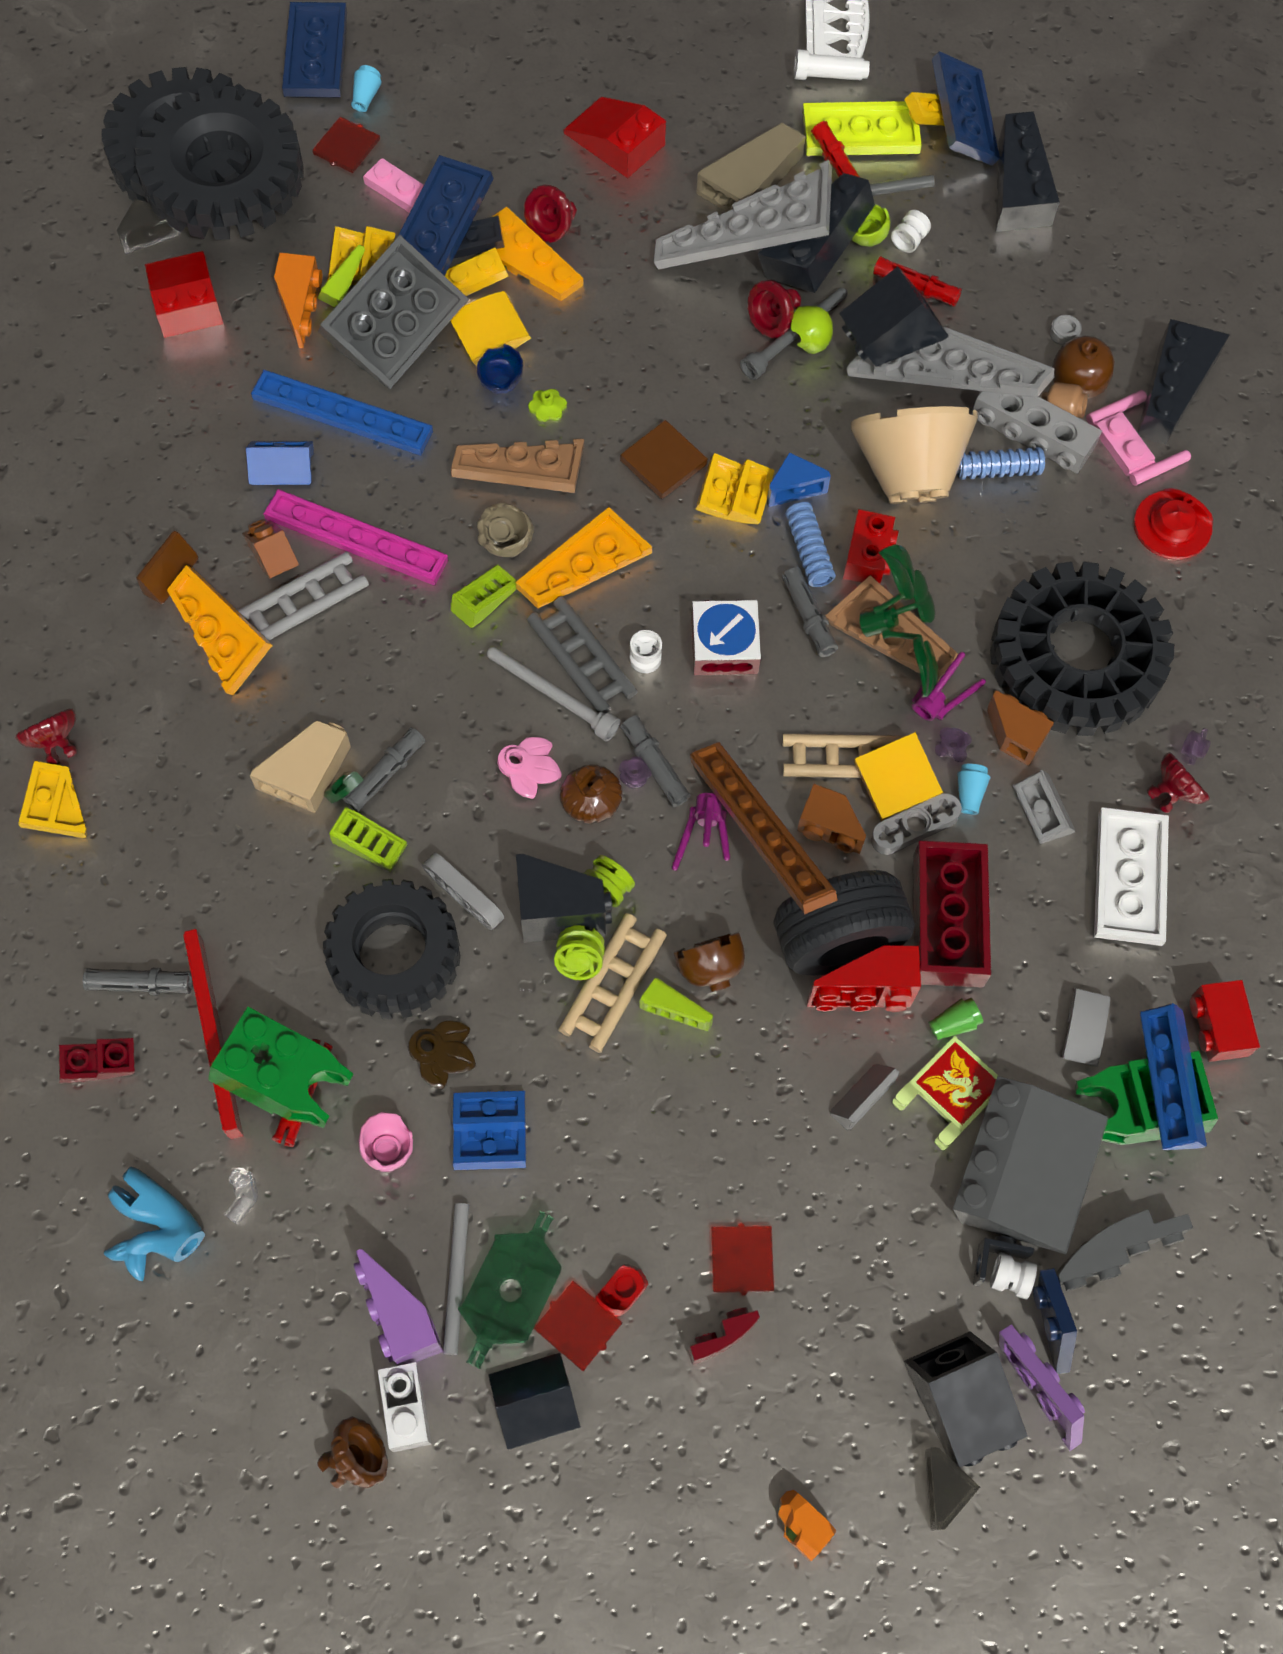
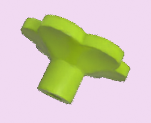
M556 389L536 391L533 394V400L528 404L529 411L536 414V419L540 422H546L549 419L559 420L562 417V411L567 407L566 399L561 397Z

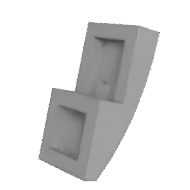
M1075 988L1067 1020L1069 1026L1061 1055L1062 1058L1098 1067L1106 1031L1110 996Z

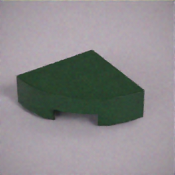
M357 771L344 772L324 792V796L331 803H335L354 790L364 779Z

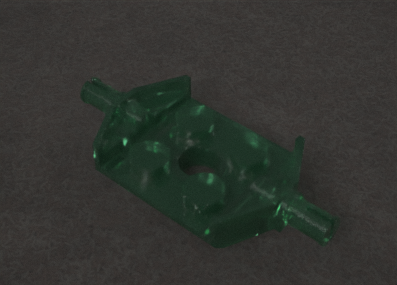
M539 1212L532 1230L528 1233L495 1234L494 1242L462 1307L459 1306L458 1308L459 1313L476 1336V1344L466 1361L467 1364L471 1366L474 1364L475 1368L481 1369L489 1349L493 1350L497 1346H522L527 1344L562 1271V1266L545 1244L546 1240L544 1237L554 1220L552 1216L547 1215L546 1217V1213ZM514 1281L521 1286L522 1293L517 1300L509 1302L501 1297L500 1292L505 1283Z

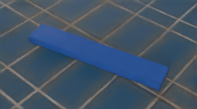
M263 370L251 392L253 400L420 456L433 433L432 425L267 370Z

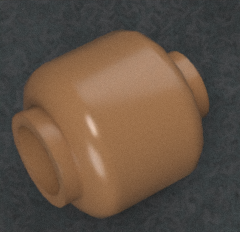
M1055 382L1051 385L1048 392L1042 393V399L1078 418L1084 417L1088 395L1083 393L1081 386Z

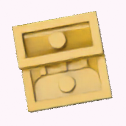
M335 226L327 281L358 245L365 247V251L351 282V285H356L395 241V233L366 226L365 233Z
M505 291L482 297L463 306L451 319V323L476 366L500 350H503L507 355L531 339Z
M714 453L710 458L695 510L726 520L758 525L762 519L769 485L772 482L775 470L749 459L740 464Z

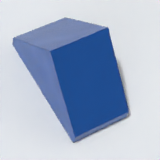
M789 453L769 485L768 507L828 493L831 478L830 472Z

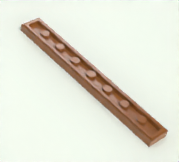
M717 742L692 752L690 759L693 766L803 913L807 914L837 901L836 890L721 743Z

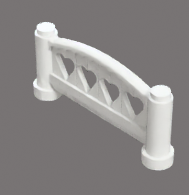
M805 0L806 50H796L794 60L795 80L819 77L861 81L862 78H868L870 64L869 61L862 58L869 33L870 14L868 0H847L845 7L848 9L847 11H841L828 4L832 0ZM844 18L848 21L846 28L849 31L841 32L828 23ZM841 39L847 40L849 42L847 45L849 53L843 54L829 46V44Z

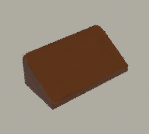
M173 531L136 577L143 594L160 604L165 603L170 596L167 589L186 565L193 567L199 558L197 553L178 532Z

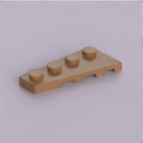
M573 439V444H558V440L545 441V445L527 446V442H514V445L501 448L497 443L457 445L451 467V475L455 478L575 493L584 450V439Z
M871 575L825 615L829 625L920 673L912 639L894 637L884 639L882 634L866 637L863 634L859 621L860 613L871 610L873 607L881 605L894 597ZM898 601L889 608L894 607L897 609L904 605ZM911 611L899 614V624L894 627L893 631L921 634L923 641L928 640L930 642L938 664L939 681L958 653Z

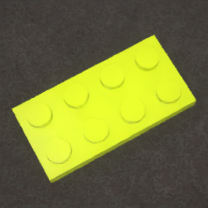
M905 101L803 103L802 114L804 136H806V156H822L823 150L811 133L813 127L822 121H827L837 140L842 141L845 146L844 152L846 155L920 154L922 144L919 124H916L910 117L909 108Z

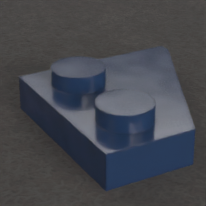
M1055 1269L1040 1270L1038 1286L1033 1287V1296L1037 1309L1041 1310L1053 1368L1057 1374L1070 1373L1078 1331Z

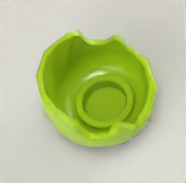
M875 204L852 238V241L864 247H872L881 243L890 231L891 222L887 209Z
M801 306L797 308L791 323V330L801 337V341L797 346L803 348L808 354L820 353L826 349L833 335V323L826 310L818 306Z

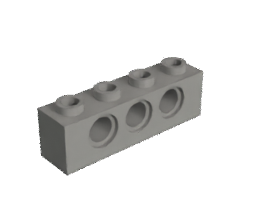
M981 391L973 410H977V420L981 424L996 429L1007 438L1016 440L1032 448L1033 451L1036 447H1041L1045 457L1076 474L1079 473L1094 451L1102 433V430L1041 397Z

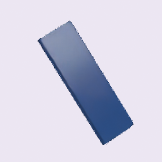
M1172 1003L1141 1011L1140 1017L1162 1149L1181 1150L1207 1147L1183 1010Z

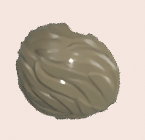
M497 503L487 507L476 522L477 531H479V544L493 555L500 557L517 556L528 547L529 542L533 539L534 526L532 520L524 511L507 503Z

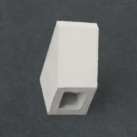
M414 1362L378 1370L389 1449L397 1452L431 1445L426 1405L417 1363Z

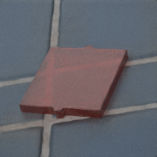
M339 117L312 151L314 155L330 162L331 166L336 165L354 173L379 142L380 135L363 128L362 124L357 125L345 118Z
M739 1223L738 1227H711L713 1293H740L741 1296H746L750 1292H774L772 1227H745L743 1223Z
M572 1281L556 1301L550 1302V1309L533 1329L584 1372L600 1351H606L607 1342L623 1322L604 1311L590 1294L576 1282Z

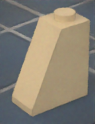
M315 721L252 770L250 777L255 789L316 813L324 798V792L330 787L351 747L347 732L335 723L329 722L325 724Z

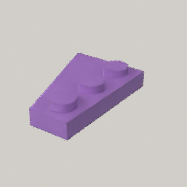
M1012 1324L999 1332L1000 1349L1025 1386L1030 1390L1033 1388L1038 1390L1037 1398L1042 1406V1411L1049 1421L1052 1419L1058 1420L1066 1432V1437L1062 1441L1069 1451L1073 1450L1082 1443L1085 1413L1083 1405L1073 1393L1067 1394L1059 1384L1060 1378L1055 1369L1048 1362L1043 1364L1035 1354L1036 1348L1031 1339L1024 1332L1019 1334Z

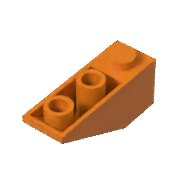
M279 253L274 275L279 298L299 348H304L305 338L311 335L312 321L310 316L311 312H315L317 308V295L315 293L316 289L322 286V270L318 269L315 256Z

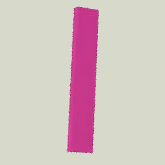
M279 489L263 513L265 520H271L278 525L434 586L449 561L447 554Z

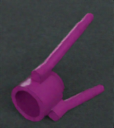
M960 652L929 696L922 698L923 688L921 684L919 691L912 699L913 710L924 720L933 721L935 717L938 720H942L948 711L986 683L985 679H980L945 705L946 697L941 690L965 657L964 652Z
M714 793L699 794L696 798V806L690 807L689 819L677 849L672 870L676 871L680 865L696 820L700 826L704 827V847L710 845L711 827L716 826L718 823L723 858L725 861L730 859L726 828L727 812L722 810L723 804Z

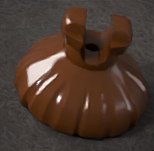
M584 765L571 771L560 788V800L563 809L578 822L600 823L610 818L617 811L622 801V786L619 779L609 769L599 765Z
M353 1416L343 1419L333 1432L332 1451L324 1452L317 1461L318 1467L322 1472L329 1467L335 1469L337 1473L330 1481L335 1488H341L347 1481L364 1488H370L383 1482L388 1468V1459L385 1447H383V1441L366 1421Z

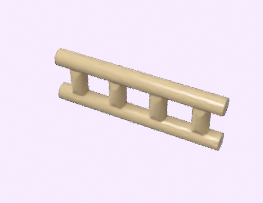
M783 733L782 747H793V764L783 763V777L861 778L856 765L839 764V748H858L860 757L871 752V748H880L905 736ZM806 747H825L826 764H806Z
M629 913L624 914L605 947L603 966L600 972L593 978L586 980L558 1029L559 1032L568 1037L571 1036L575 1027L593 1036L594 1038L589 1047L598 1053L602 1052L667 936L664 931L657 928L651 937L633 929L632 927L637 919ZM625 940L643 949L634 966L616 957ZM608 969L627 978L618 995L599 986ZM592 998L611 1007L601 1025L583 1016Z

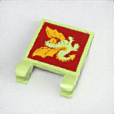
M954 1036L896 1094L892 1103L898 1110L902 1111L918 1094L950 1123L934 1141L944 1151L988 1106L998 1075Z

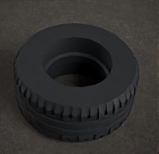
M880 870L852 872L827 879L836 890L837 901L807 914L803 913L790 896L777 908L773 921L786 964L794 972L808 976L826 975L882 946H903L911 938L915 926L900 880L892 874Z

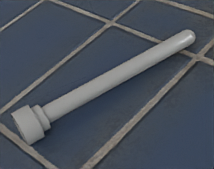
M490 647L487 650L489 659L590 723L591 728L595 730L594 734L607 742L617 732L621 720L609 712L606 714L603 712L597 713L498 648Z

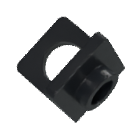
M995 1236V1240L984 1238L978 1244L973 1285L980 1286L985 1282L989 1252L997 1254L1002 1252L1012 1257L1028 1259L1033 1255L1034 1248L1018 1245L1017 1239L1012 1237Z

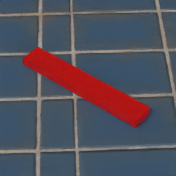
M197 929L185 931L183 937L209 1065L211 1067L224 1046V1039L204 942ZM213 1083L222 1130L230 1139L242 1137L243 1131L235 1094Z

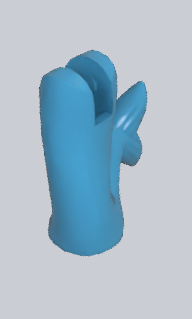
M129 1167L122 1177L139 1194L138 1198L136 1199L128 1191L116 1185L107 1194L112 1205L126 1217L156 1225L160 1229L143 1232L131 1239L124 1240L105 1250L103 1254L110 1260L124 1261L129 1273L136 1280L143 1281L148 1253H158L172 1261L180 1262L198 1248L205 1233L193 1215L172 1194L141 1170Z

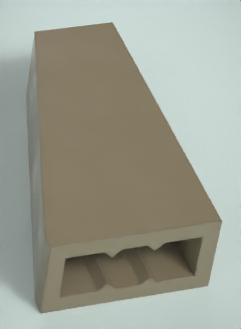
M780 123L703 168L697 176L696 194L726 212L734 209L732 204L768 187L777 185L803 157L806 136L784 123Z

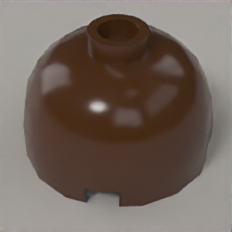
M1091 336L1075 337L1064 343L1052 364L1054 368V383L1079 385L1082 387L1083 393L1089 395L1088 398H1093L1103 393L1110 384L1115 361L1110 348L1105 342Z
M739 932L694 944L691 949L685 950V948L674 952L682 976L690 984L697 987L709 986L711 992L730 987L729 980L737 976L744 966L745 953Z

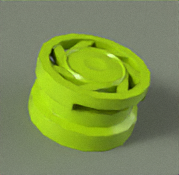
M604 855L597 856L593 861V868L587 869L584 874L603 880L604 892H611L613 907H618L624 899V893L631 892L635 887V882L631 875L617 862Z
M581 925L568 927L560 933L556 944L557 950L554 955V963L557 970L565 977L573 980L593 978L600 972L603 966L605 941L602 935L595 929L589 931L584 929L585 926Z

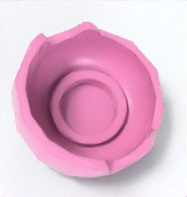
M380 1112L368 1117L360 1128L358 1147L362 1159L374 1170H380L381 1172H392L404 1166L412 1155V1131L403 1123L401 1116L395 1113Z

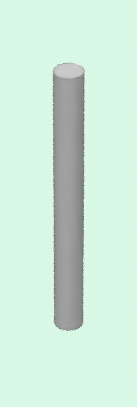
M456 1203L454 1207L443 1343L444 1355H458L469 1204Z

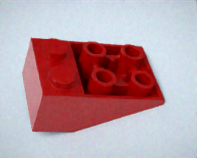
M882 946L820 977L813 982L807 999V1007H816V1010L822 1012L834 1011L837 1007H851V1010L856 1012L869 1011L872 1007H885L886 1011L889 1012L906 1010L907 1007H911L921 988L919 946Z

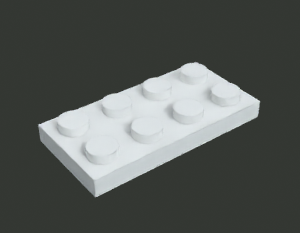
M1103 807L1098 812L1094 938L1163 946L1166 942L1168 815Z

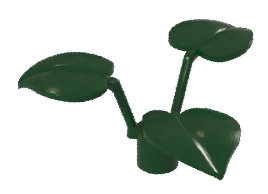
M892 545L882 549L879 554L887 562L899 594L885 603L873 607L871 610L861 612L859 616L860 626L866 637L882 634L884 639L894 637L913 640L923 688L922 698L930 695L939 677L938 664L933 648L928 640L923 641L921 634L896 632L893 629L899 624V614L918 608L921 621L925 624L931 623L935 618V605L928 591L926 579L920 570H914L908 551L901 545ZM914 598L915 600L912 604L897 609L894 607L889 608L901 599L910 600Z

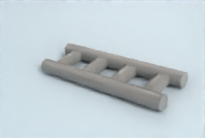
M346 551L241 608L238 612L246 620L251 619L257 630L269 641L369 586V583L363 574L355 579L350 575L345 566L353 561ZM335 573L342 586L325 594L318 581ZM307 588L315 601L298 610L290 596ZM279 603L287 616L269 625L261 612Z

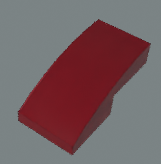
M133 1038L97 1039L96 1044L59 1045V1083L110 1079L135 1073Z
M747 1307L727 1312V1319L722 1320L720 1324L722 1337L717 1338L716 1332L694 1338L696 1344L690 1346L688 1350L692 1365L713 1358L740 1341L758 1322L760 1318L758 1310L748 1312Z

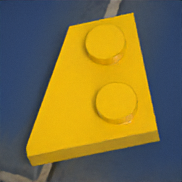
M34 761L18 822L21 828L86 839L87 831L69 767Z

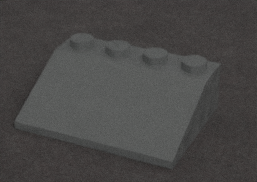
M399 235L320 324L318 332L343 355L388 389H391L469 299L410 243Z
M997 1076L953 1207V1211L959 1221L966 1225L1067 1254L1107 1126L1108 1116L1034 1085Z

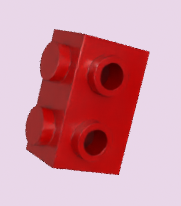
M858 509L843 579L862 583L871 575L881 584L883 575H890L891 570L879 552L888 546L896 545L899 530L893 529L896 517Z
M1243 980L1204 984L1191 995L1190 1010L1193 1017L1198 1020L1200 1028L1198 1034L1201 1050L1206 1052L1208 1062L1249 1057L1260 1048Z

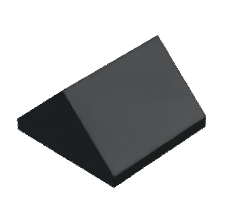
M561 1353L488 1374L507 1450L581 1428Z

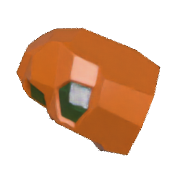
M795 1490L786 1491L779 1499L780 1506L778 1511L779 1518L784 1524V1537L811 1562L831 1540L837 1530Z

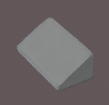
M1041 770L1013 785L1040 844L1075 832V828L1048 773Z
M880 1064L873 1065L831 1109L830 1115L847 1131L851 1130L895 1083L899 1076V1071Z

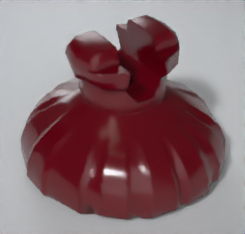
M544 184L533 188L524 204V217L527 226L545 243L561 240L569 231L577 212L576 206L572 201H569L566 194L552 185Z
M772 280L760 281L755 284L749 291L747 308L753 326L762 335H766L769 338H778L784 335L791 327L794 309L797 310L801 305V296L797 290L785 289L780 283Z
M70 708L18 732L16 739L23 746L44 749L48 755L46 762L57 765L60 763L59 756L56 754L57 746L64 750V754L68 758L75 756L78 752L75 745H70L67 739L68 734L75 725L76 714Z
M1170 752L1166 753L1161 760L1162 782L1157 786L1152 785L1147 789V794L1151 799L1158 797L1161 793L1168 792V797L1159 805V808L1164 813L1171 812L1173 804L1178 800L1191 804H1203L1210 799L1208 793Z

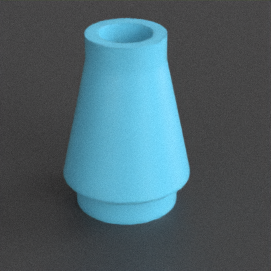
M362 65L354 73L351 106L359 112H366L368 110L369 104L382 84L381 74L374 67Z
M963 764L961 771L957 772L959 801L962 807L961 813L977 815L979 814V808L990 780L988 768L979 764Z

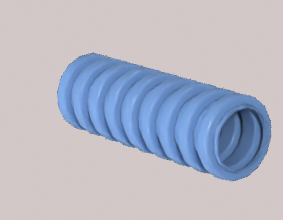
M1036 447L1034 451L1032 448H1026L1025 451L1022 448H1018L1015 452L1013 449H1007L1006 452L997 450L996 453L993 450H988L986 454L984 451H978L977 454L974 451H969L968 455L964 453L957 475L960 480H965L966 476L969 479H975L976 476L979 479H983L986 475L988 478H994L995 475L1004 477L1005 474L1008 477H1013L1014 473L1017 476H1023L1024 473L1027 476H1031L1033 472L1036 475H1041L1045 468V454L1041 447Z
M809 502L795 503L786 510L785 515L788 519L791 533L794 536V542L797 544L796 548L799 552L802 566L805 569L808 584L812 587L828 585L835 579L836 574L832 570L833 565L830 562V556L824 545L821 530L818 528L819 524L813 512V507Z

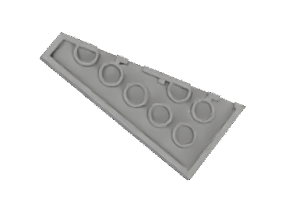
M827 160L820 163L821 169L805 175L804 171L794 175L795 181L782 187L773 185L732 204L734 209L721 215H718V212H714L708 215V221L695 227L688 224L656 239L654 263L657 269L829 235L832 181L830 161Z
M946 327L944 329L949 337L941 342L877 367L869 358L863 360L857 355L847 367L848 376L1030 397H1039L1054 378L1053 367Z

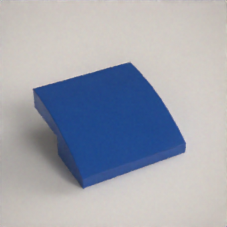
M525 1091L453 1093L454 1170L526 1168Z

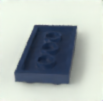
M290 2L282 85L284 97H341L347 22L346 3Z
M939 51L932 58L949 148L993 166L1000 159L982 70Z
M439 155L399 233L444 276L494 179L492 172Z

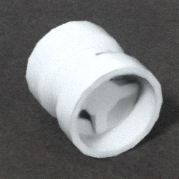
M918 210L908 211L902 219V224L897 225L891 234L892 242L903 252L911 253L915 251L921 239L931 230L930 220L924 213Z
M651 630L638 631L630 640L629 661L634 670L646 674L658 669L662 657V641L660 636Z
M1000 1252L992 1271L990 1288L998 1291L1009 1289L1014 1292L1016 1297L1027 1300L1035 1282L1037 1264L1027 1260L1015 1262L1011 1255Z

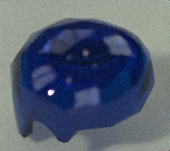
M503 344L502 347L496 349L488 348L477 363V377L481 385L485 389L497 394L507 393L515 389L522 380L524 367L519 351L507 344Z

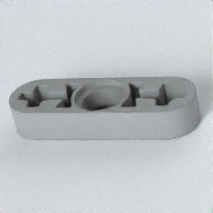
M940 794L878 823L872 833L871 844L878 853L890 855L954 825L962 810L961 803L951 794ZM941 805L945 809H952L949 816L946 813H941L935 817L934 821L932 820L931 816L938 813ZM911 817H919L924 821L925 829L913 831L908 827L907 820ZM900 825L901 832L894 836L891 844L887 840H880L882 832H885L887 836L897 832Z
M434 852L422 864L425 872L487 929L493 930L504 919L500 909L442 856Z

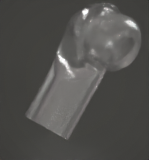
M236 1168L229 1176V1182L233 1184L236 1199L224 1215L236 1225L241 1223L258 1200L256 1179L250 1171L244 1168Z

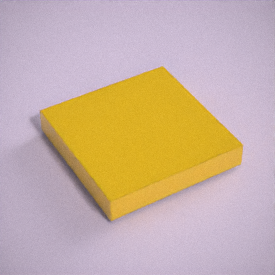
M916 732L853 760L880 820L943 793Z

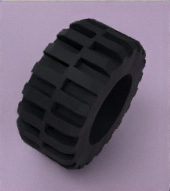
M382 879L381 886L374 887L372 882L362 885L363 892L357 895L355 891H352L345 897L347 904L344 907L341 905L336 906L332 912L334 922H327L324 930L327 940L323 941V953L334 985L351 1006H360L362 1013L373 1016L375 1012H379L382 1019H393V1013H401L402 1018L413 1016L411 1010L418 1007L424 1012L432 1007L430 1000L434 997L441 1000L447 993L445 986L453 984L457 976L455 968L460 966L461 955L453 916L450 912H447L446 904L440 897L433 898L432 891L423 885L418 890L415 889L413 881L403 879L401 885H394L393 879ZM391 924H403L413 927L422 933L425 940V950L417 963L404 972L392 975L378 974L365 968L361 962L360 951L365 940L381 927Z

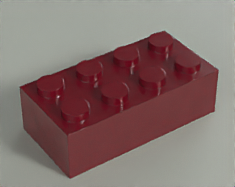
M919 841L913 854V904L915 923L914 946H919L921 985L983 988L991 976L988 844Z

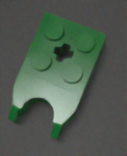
M247 1007L212 1063L208 1080L271 1114L274 1112L289 1121L305 1122L324 1128L328 1122L329 1115L311 1098L308 1088L312 1084L322 1081L348 1086L353 1073L340 1064L327 1048ZM255 1057L264 1058L261 1064L254 1061Z
M1200 1051L1191 1052L1204 1131L1208 1133L1211 1132L1218 1121V1115ZM1148 1059L1128 1061L1127 1064L1110 1066L1094 1076L1076 1081L1075 1091L1077 1095L1099 1097L1108 1102L1113 1110V1117L1108 1119L1102 1141L1127 1145L1161 1140Z

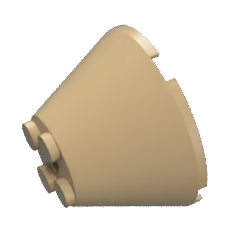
M953 406L897 410L896 417H881L880 413H875L851 421V431L885 495L888 497L889 504L907 503V500L918 499V503L935 502L939 498L949 497L948 492H950L978 419V412L973 410V414L970 415L969 408Z

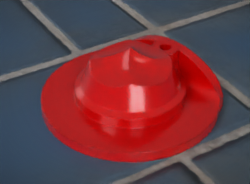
M1167 488L1149 495L1140 503L1135 512L1134 529L1138 539L1149 551L1166 559L1182 560L1199 554L1207 546L1212 535L1213 517L1210 511L1194 496L1178 489Z

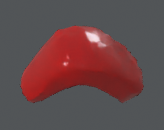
M624 1264L619 1267L607 1284L595 1296V1300L608 1314L620 1317L643 1294L649 1285L648 1280L641 1269Z

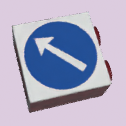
M757 600L693 601L691 627L694 675L758 674L761 652Z

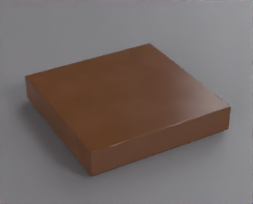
M664 420L620 454V461L661 499H664L705 467L708 460L667 420Z

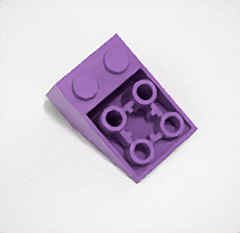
M362 1249L357 1250L359 1262L353 1264L360 1285H363L365 1291L370 1290L372 1297L366 1299V1304L370 1316L376 1322L377 1327L382 1325L384 1334L379 1335L378 1339L385 1358H388L389 1362L395 1361L400 1366L414 1362L417 1363L442 1353L443 1349L426 1307Z

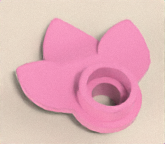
M540 737L526 738L519 746L508 745L498 754L497 765L500 771L509 777L513 790L523 797L534 799L537 793V784L552 783L559 780L562 776L558 764L551 757L547 756L553 745L547 739ZM510 756L516 757V758L519 760L520 763H519V764H514V763H512V762L510 761L509 757H510Z

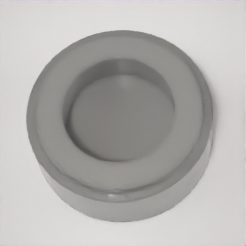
M1060 315L1052 322L1050 337L1057 344L1063 345L1071 339L1080 336L1081 324L1078 319L1071 315Z

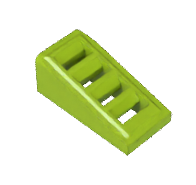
M358 245L321 288L318 296L319 300L333 307H336L342 301L351 285L365 247Z
M497 564L452 595L451 611L466 625L473 628L517 590V580ZM495 579V580H496L498 583H500L503 587H502V588L498 587V586H497L495 583H493L492 581ZM484 588L489 590L492 593V595L489 594Z
M345 807L329 833L333 844L389 872L392 871L408 845L405 840L348 807ZM351 825H354L350 834L346 836V833L350 829ZM364 830L367 833L364 836L361 843L359 844L356 841L360 836L361 832ZM374 838H380L372 851L368 848ZM386 844H392L385 858L381 857L380 854Z
M654 978L640 998L639 1008L644 1011L705 1031H709L712 1027L713 1014L658 978Z

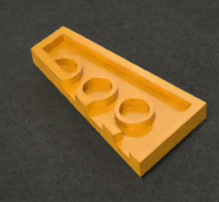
M508 207L494 215L499 216L505 245L504 248L496 250L503 265L507 267L509 272L516 276L520 274L530 280V284L560 301L584 286L583 277Z
M608 507L517 580L516 589L538 609L555 601L560 596H565L652 554V546Z
M186 565L167 591L184 621L189 623L195 634L193 636L198 645L203 647L209 658L208 663L212 670L217 672L223 683L221 685L227 694L234 695L273 645L194 568Z

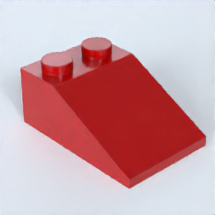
M600 97L564 129V134L628 179L665 146L666 120L645 105Z
M203 251L145 264L151 297L164 338L223 324Z

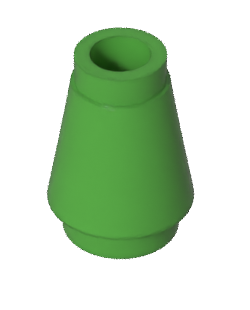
M961 998L933 1020L928 1021L935 1038L940 1040L977 1030V1026L984 1023V1020L972 998L966 1000Z

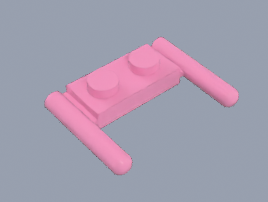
M1143 390L1086 415L1089 424L1102 430L1099 439L1124 474L1130 476V482L1134 486L1184 464L1191 459L1190 452L1183 450L1157 463L1154 461L1155 456L1122 413L1146 401L1147 394Z

